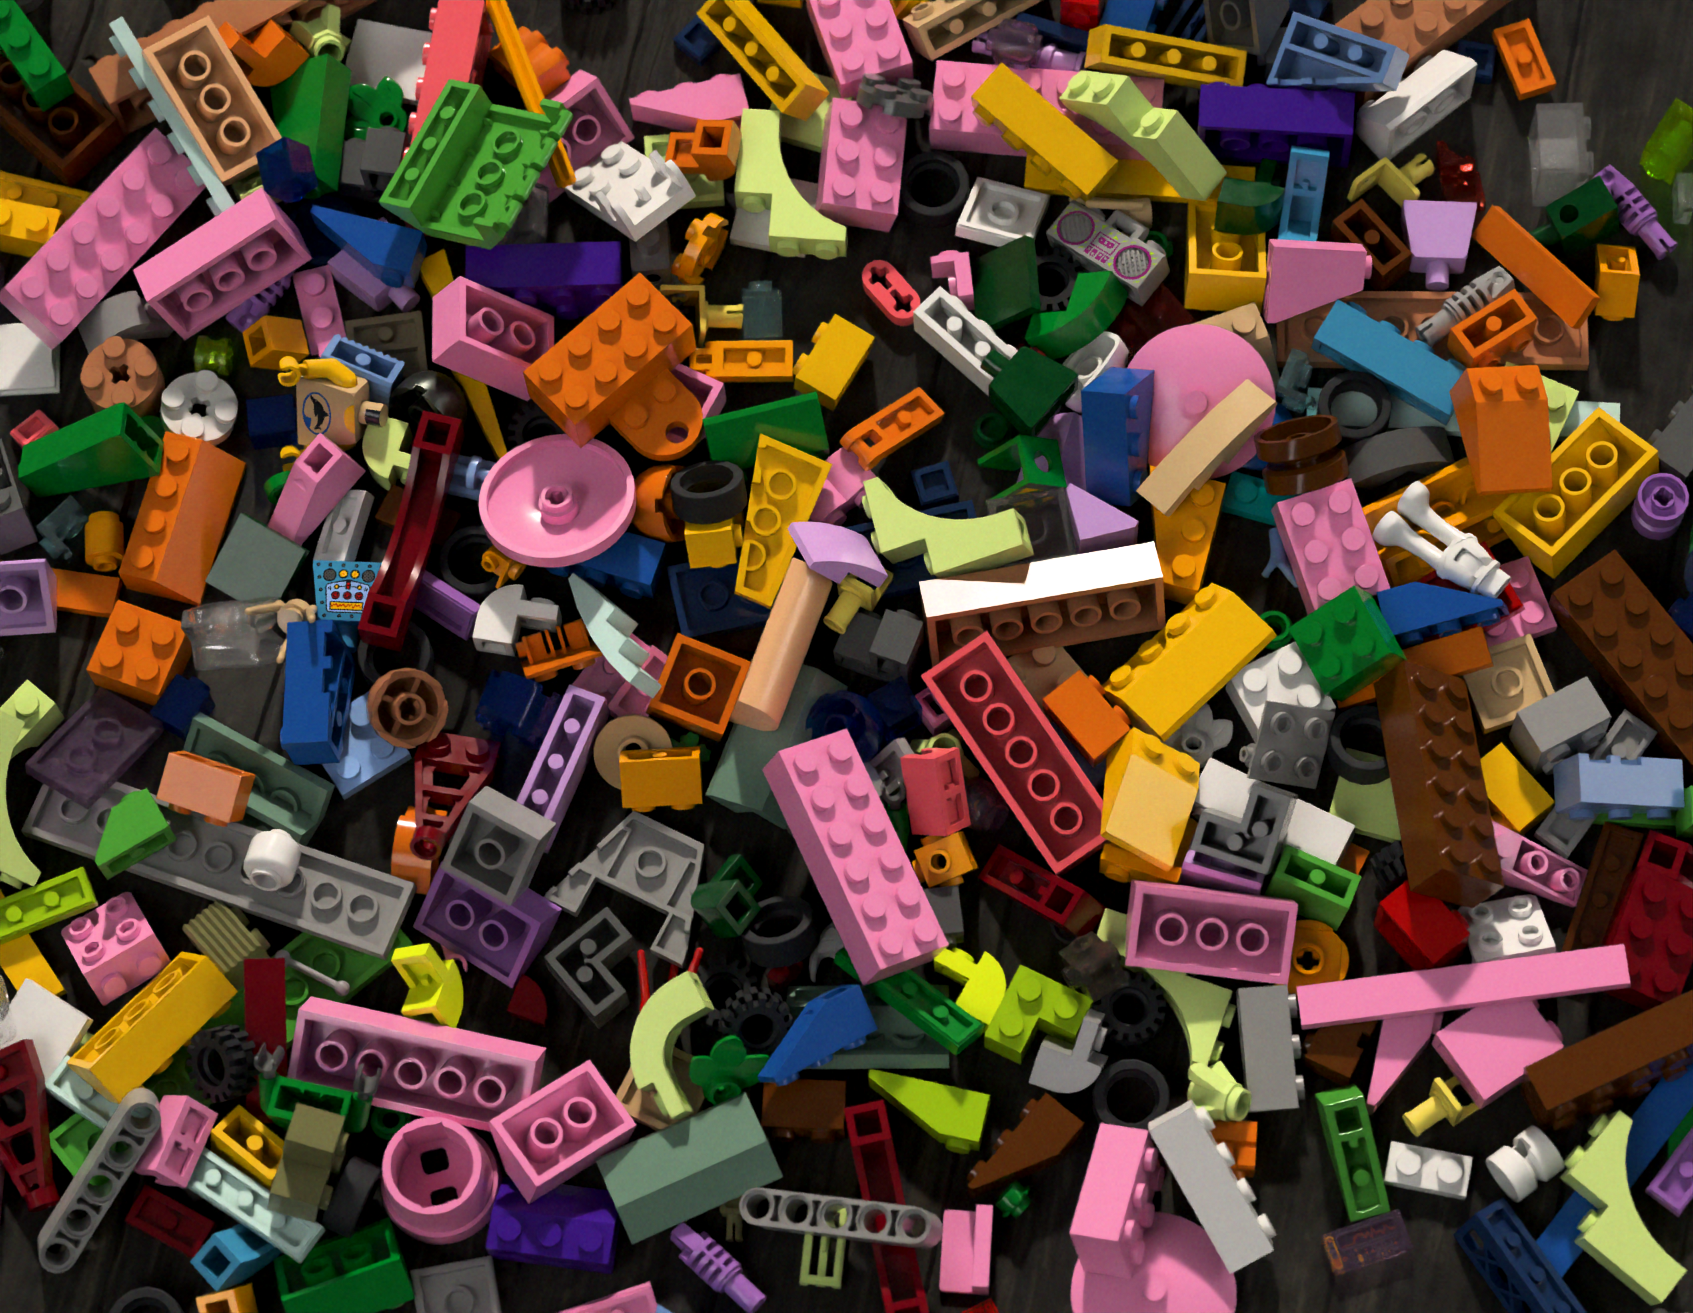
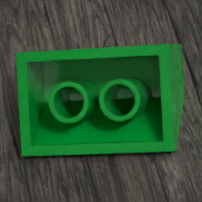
M817 391L702 419L710 461H728L737 465L743 471L745 486L752 482L760 433L824 461L830 456Z
M390 1217L358 1228L351 1239L338 1235L316 1243L301 1264L287 1254L273 1259L281 1300L286 1313H376L385 1309L398 1308L405 1302L415 1299L410 1276Z

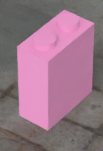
M1537 1000L1475 1007L1435 1034L1432 1042L1433 1047L1480 1110L1521 1083L1524 1067L1563 1050L1564 1045L1562 1041L1564 1038L1562 1033L1551 1020L1545 1021L1537 1010L1539 1008Z

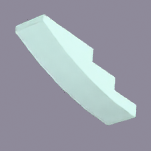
M572 573L568 580L577 609L591 638L607 661L631 685L654 698L662 685L641 668L650 654L629 637L638 623L598 589Z

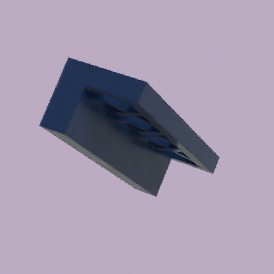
M1504 1197L1475 1213L1453 1234L1508 1313H1526L1522 1307V1300L1529 1305L1532 1313H1586ZM1473 1230L1482 1239L1484 1249L1480 1248L1470 1233ZM1498 1266L1508 1276V1283L1504 1282L1498 1274Z

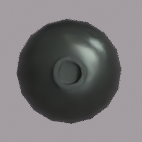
M432 370L416 372L406 378L391 392L390 398L395 396L396 403L392 406L393 413L397 420L409 423L413 438H415L423 410L461 419L463 428L465 426L468 405L462 386L453 377Z

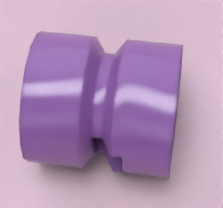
M1657 473L1646 478L1638 489L1631 510V520L1634 528L1644 537L1654 540L1669 538L1676 533L1689 503V493L1686 485L1678 477L1667 473Z

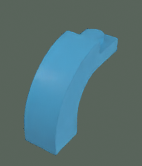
M1298 146L1291 147L1278 239L1317 241L1330 151Z
M240 1223L230 1229L214 1233L190 1263L217 1292L230 1288L249 1278L273 1261L282 1251Z

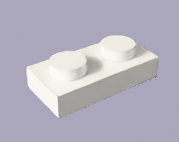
M349 490L326 516L313 560L355 561L374 500L373 495L366 490Z
M1391 1141L1384 1184L1465 1200L1473 1157Z

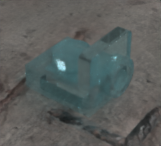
M772 281L749 282V288L741 289L743 337H782L780 288H772Z
M1292 348L1275 392L1278 398L1282 399L1281 405L1290 410L1303 413L1304 409L1307 408L1314 411L1317 405L1315 398L1298 392L1299 387L1306 388L1313 366L1308 365L1310 359L1307 353Z
M71 495L36 526L42 537L39 545L54 560L60 556L67 564L71 563L74 557L63 541L66 538L71 539L76 536L83 528L84 521L88 519L82 506Z

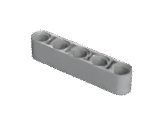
M136 1088L125 1095L38 1236L39 1261L47 1271L63 1273L74 1265L157 1132L161 1123L159 1101L151 1090ZM138 1107H147L152 1110L144 1118H136L131 1115L133 1110ZM117 1141H125L130 1144V1147L123 1152H115L110 1149L111 1145ZM96 1175H104L109 1178V1181L102 1186H95L89 1183V1180ZM75 1209H82L88 1212L84 1218L79 1220L68 1217V1214ZM54 1243H61L67 1246L61 1253L54 1254L46 1250Z
M752 1188L742 1196L739 1204L741 1216L745 1221L767 1230L928 1249L935 1246L941 1240L943 1234V1225L935 1214L914 1206L766 1188ZM768 1199L770 1204L769 1211L765 1217L759 1219L757 1215L758 1205L761 1201ZM806 1203L808 1206V1216L803 1222L797 1223L796 1211L801 1205ZM845 1208L847 1211V1221L842 1227L836 1228L834 1224L835 1215L839 1210ZM885 1213L887 1218L886 1226L881 1232L875 1233L873 1229L874 1219L879 1214ZM924 1218L926 1230L922 1236L914 1238L912 1233L913 1225L918 1219Z

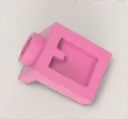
M948 250L939 253L938 256L930 257L932 278L948 277L950 295L959 298L968 310H974L969 253Z

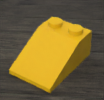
M1188 200L1184 279L1185 309L1230 311L1255 302L1259 313L1262 314L1267 279L1265 232L1256 235H1239L1214 230L1217 202Z
M1133 727L1106 757L1100 836L1168 872L1173 867L1198 792L1200 763L1188 754L1181 753L1164 744L1157 737Z

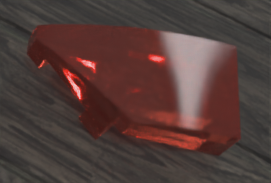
M1436 141V155L1444 201L1476 202V212L1485 211L1486 199L1480 173L1475 170V159L1468 155L1463 158L1448 150L1447 143Z

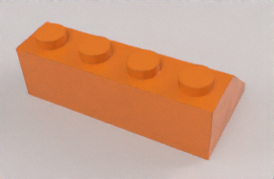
M165 431L162 440L164 446L160 474L149 479L118 573L127 589L201 607L208 586L205 580L216 561L247 465L245 462L204 440Z

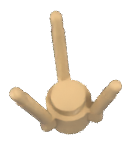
M1079 197L1076 200L1080 204H1085L1088 208L1119 210L1145 227H1152L1150 198L1115 199L1093 197L1085 202ZM1124 231L1121 232L1130 238L1131 235L1127 234Z
M292 599L286 604L281 600H276L271 604L246 608L245 614L277 613V623L281 630L286 633V639L276 658V662L282 664L286 658L287 622L308 621L309 623H314L316 619L315 613L317 612L316 605H309L301 599Z

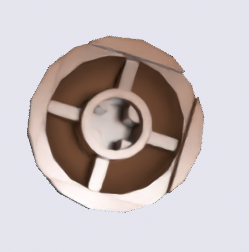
M400 668L390 670L379 677L369 690L366 702L367 718L376 734L389 744L406 749L416 748L415 746L435 739L442 730L449 710L448 702L445 700L441 684L424 671Z

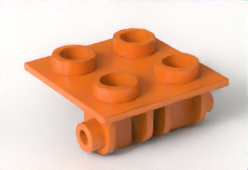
M582 618L563 624L569 643L567 647L565 646L559 625L555 626L562 647L561 649L554 650L548 629L544 630L550 648L548 653L540 632L521 637V642L515 643L519 658L528 657V660L521 662L527 680L535 678L536 682L549 680L558 675L557 670L569 666H573L574 670L583 669L596 663L595 658L603 656L593 639L588 640L590 634Z

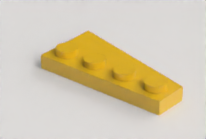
M761 433L759 435L734 594L771 609L797 548L787 528L792 522H808L832 464Z

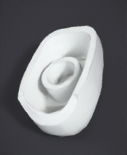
M1104 331L1091 343L1071 353L1062 364L1078 373V390L1065 403L1067 407L1077 413H1082L1081 390L1110 367H1126L1128 353L1130 352L1118 335Z

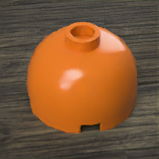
M674 465L653 466L640 473L635 479L637 502L631 522L644 537L664 543L685 540V521L681 520L674 511L670 490L671 479L685 467Z

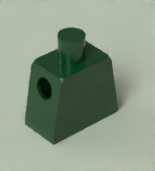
M1599 175L1545 207L1547 223L1530 231L1529 234L1546 249L1558 244L1563 255L1568 256L1619 233L1618 206Z
M1025 346L1021 347L1010 360L993 349L985 356L980 365L982 370L994 378L988 386L990 401L1022 435L1037 437L1078 390V373Z

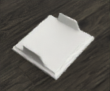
M23 323L1 324L0 397L60 393V344L51 350Z

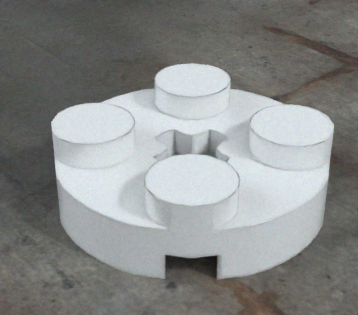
M202 370L198 373L185 374L172 381L163 391L160 419L165 431L201 439L215 446L226 440L234 429L238 412L236 395L225 381L219 379L214 372ZM199 403L207 406L206 416L201 417L198 413L191 414L189 411L192 410L194 404Z

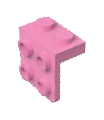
M124 892L109 899L95 910L75 919L61 931V935L80 970L103 1006L156 976L171 962L130 892Z

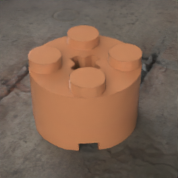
M111 336L88 355L83 364L80 380L96 413L122 402H125L140 418L149 415L155 416L161 408L162 393L165 390V381L153 353L145 345L132 339Z

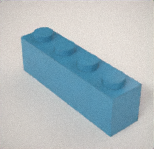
M1337 299L1314 336L1311 349L1350 371L1369 373L1379 379L1391 395L1440 423L1447 425L1455 412L1449 391L1463 374L1466 367L1458 361L1452 359L1445 361L1434 354L1435 351L1431 346L1420 340L1412 342L1400 335L1401 331L1393 324L1383 320L1379 323L1368 317L1366 310L1360 305L1351 301L1344 303Z

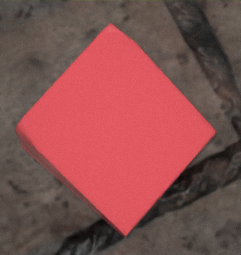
M39 409L10 432V435L23 449L24 445L59 430V428Z

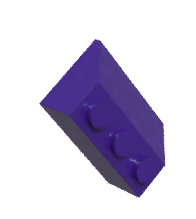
M503 1177L492 1208L486 1249L489 1255L495 1259L612 1274L621 1218L609 1190L560 1184L529 1204L511 1178Z

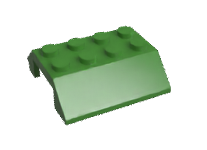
M449 79L381 196L379 203L382 207L428 236L491 250L504 238L506 232L511 229L523 207L522 204L528 199L541 175L540 172L546 167L558 145V141L564 135L574 115L565 108L562 102L544 98L539 105L546 115L495 105L491 103L480 85Z

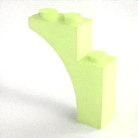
M1080 70L1078 74L1070 79L1068 87L1059 98L1067 109L1100 124L1133 147L1166 178L1183 198L1206 201L1227 173L1178 110L1153 107L1129 76Z
M743 108L740 130L742 138L737 160L734 189L736 208H743L753 213L771 210L768 235L770 252H777V254L785 257L810 254L827 260L835 259L837 256L846 257L847 227L828 219L811 207L796 190L787 174L780 152L782 134L781 111Z
M878 477L863 482L866 495L862 496V504L868 518H872L875 531L871 532L873 546L878 554H882L893 564L924 554V561L930 575L945 578L976 571L991 570L1034 555L1025 519L1014 508L974 519L955 520L939 518L916 511L902 503Z
M0 710V881L18 889H21L23 883L34 887L41 871L29 860L18 843L10 823L6 802L8 765L12 750L25 722Z
M1105 908L1093 943L1092 956L1120 965L1135 974L1137 972L1144 973L1143 978L1148 980L1151 977L1156 981L1155 986L1157 989L1161 988L1163 998L1170 1005L1183 1028L1188 1044L1190 1066L1202 1062L1209 1067V1064L1213 1065L1219 1062L1224 1043L1217 1040L1222 1026L1230 1028L1237 1005L1230 1003L1232 990L1188 976V974L1196 976L1193 973L1125 965L1127 915Z
M1620 1110L1608 1116L1603 1113L1589 1128L1588 1133L1592 1137L1583 1148L1577 1145L1563 1162L1567 1169L1560 1178L1598 1209L1597 1212L1591 1209L1579 1222L1577 1229L1581 1233L1574 1242L1648 1304H1659L1665 1300L1687 1270L1673 1260L1652 1238L1634 1206L1627 1182L1625 1164L1626 1146L1632 1120Z

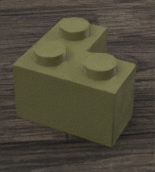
M300 1103L296 1104L285 1138L282 1157L270 1191L268 1210L313 1223L316 1221L319 1209L327 1211L334 1189L333 1186L327 1185L331 1172L335 1174L340 1172L349 1137L348 1133L342 1132L345 1116Z

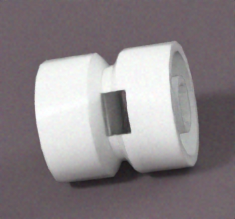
M1533 1125L1513 1139L1512 1148L1503 1146L1486 1159L1487 1167L1495 1181L1511 1199L1518 1203L1537 1189L1538 1180L1547 1182L1565 1167L1564 1161L1553 1143L1539 1128Z

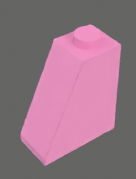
M1269 239L1267 279L1262 314L1267 323L1275 324L1362 291L1364 279H1370L1372 256L1367 255L1363 245L1357 243Z

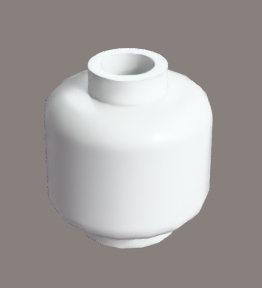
M273 829L257 833L249 845L243 869L255 887L265 891L278 890L288 886L293 881L301 858V849L298 843L292 839L291 835L284 830Z

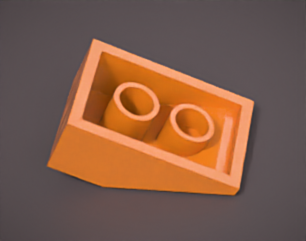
M1539 366L1466 368L1449 393L1478 495L1549 492L1553 488L1548 398Z

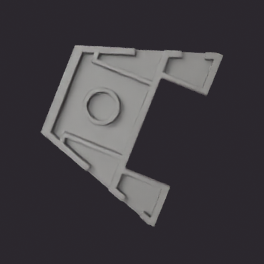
M633 811L597 844V848L583 862H578L568 872L569 875L556 887L550 888L544 898L562 908L563 911L577 917L596 882H600L668 915L650 951L651 954L683 969L687 960L695 913L694 908L691 906V897L700 884L705 845Z

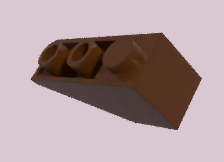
M1047 1093L1039 1101L1035 1098L1031 1099L1019 1115V1118L1022 1119L1021 1123L1013 1132L1009 1129L1005 1130L993 1146L996 1150L995 1154L987 1163L980 1160L967 1176V1180L970 1181L968 1195L975 1198L1059 1163L1084 1133V1122Z

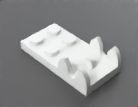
M622 141L607 147L601 156L588 166L574 172L576 182L564 188L568 197L635 242L696 196L681 170L671 159L665 162L657 150L650 153L648 158Z

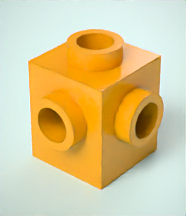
M963 831L956 832L947 837L927 836L921 839L923 847L914 850L917 858L912 861L914 871L921 883L926 881L929 888L938 885L940 887L960 885L964 883L962 875L979 868ZM941 854L946 858V866L944 868L939 864Z

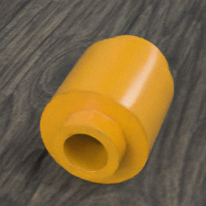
M99 511L89 515L88 522L84 527L85 562L96 571L110 572L121 565L124 557V525L120 522L119 515L114 512Z

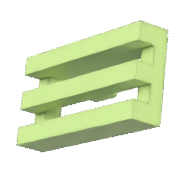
M845 1208L836 1213L840 1214L839 1228L847 1221V1211ZM805 1234L800 1285L808 1286L810 1284L816 1285V1287L825 1288V1286H829L833 1289H841L846 1239L837 1238L833 1277L826 1276L830 1237L821 1236L817 1275H809L814 1235Z

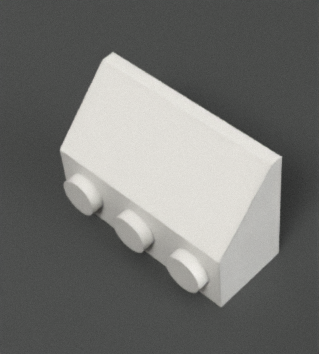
M1444 49L1434 57L1431 55L1425 57L1416 65L1411 75L1406 79L1401 77L1396 91H1385V95L1376 102L1373 99L1369 100L1358 110L1355 125L1356 135L1380 160L1384 157H1387L1389 160L1470 99L1477 63L1472 58Z

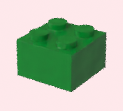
M1352 586L1289 627L1324 695L1343 702L1379 679L1404 660L1407 661L1373 596L1356 586Z

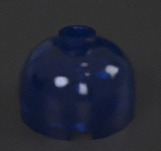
M837 690L833 694L826 693L820 696L811 707L805 724V730L812 728L811 740L847 729L863 763L870 762L879 753L884 741L885 726L881 713L871 700L851 691Z

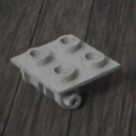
M1266 700L1255 744L1250 743L1248 746H1243L1239 753L1240 761L1249 767L1247 778L1316 789L1335 712Z

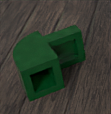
M1262 158L1255 182L1224 177L1217 201L1214 230L1239 235H1256L1271 230L1279 223L1285 188L1280 187L1282 177L1275 176L1276 160Z
M741 854L731 855L709 883L697 886L691 897V906L718 938L738 937L761 910L753 896L763 885V881Z

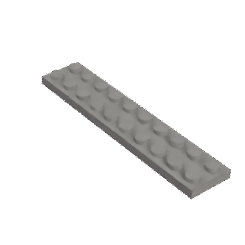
M53 761L21 831L26 837L95 860L111 808L119 804L125 795L142 790ZM151 794L178 840L127 868L125 871L212 901L217 899L226 906L238 907L241 911L383 960L387 959L417 890L415 883L298 844L301 849V858L293 881L288 886L275 891L259 889L250 882L243 866L252 838L257 833L263 831L236 822L228 823L227 827L213 825L204 821V814L192 811L188 815L168 809V802L156 798L157 795Z

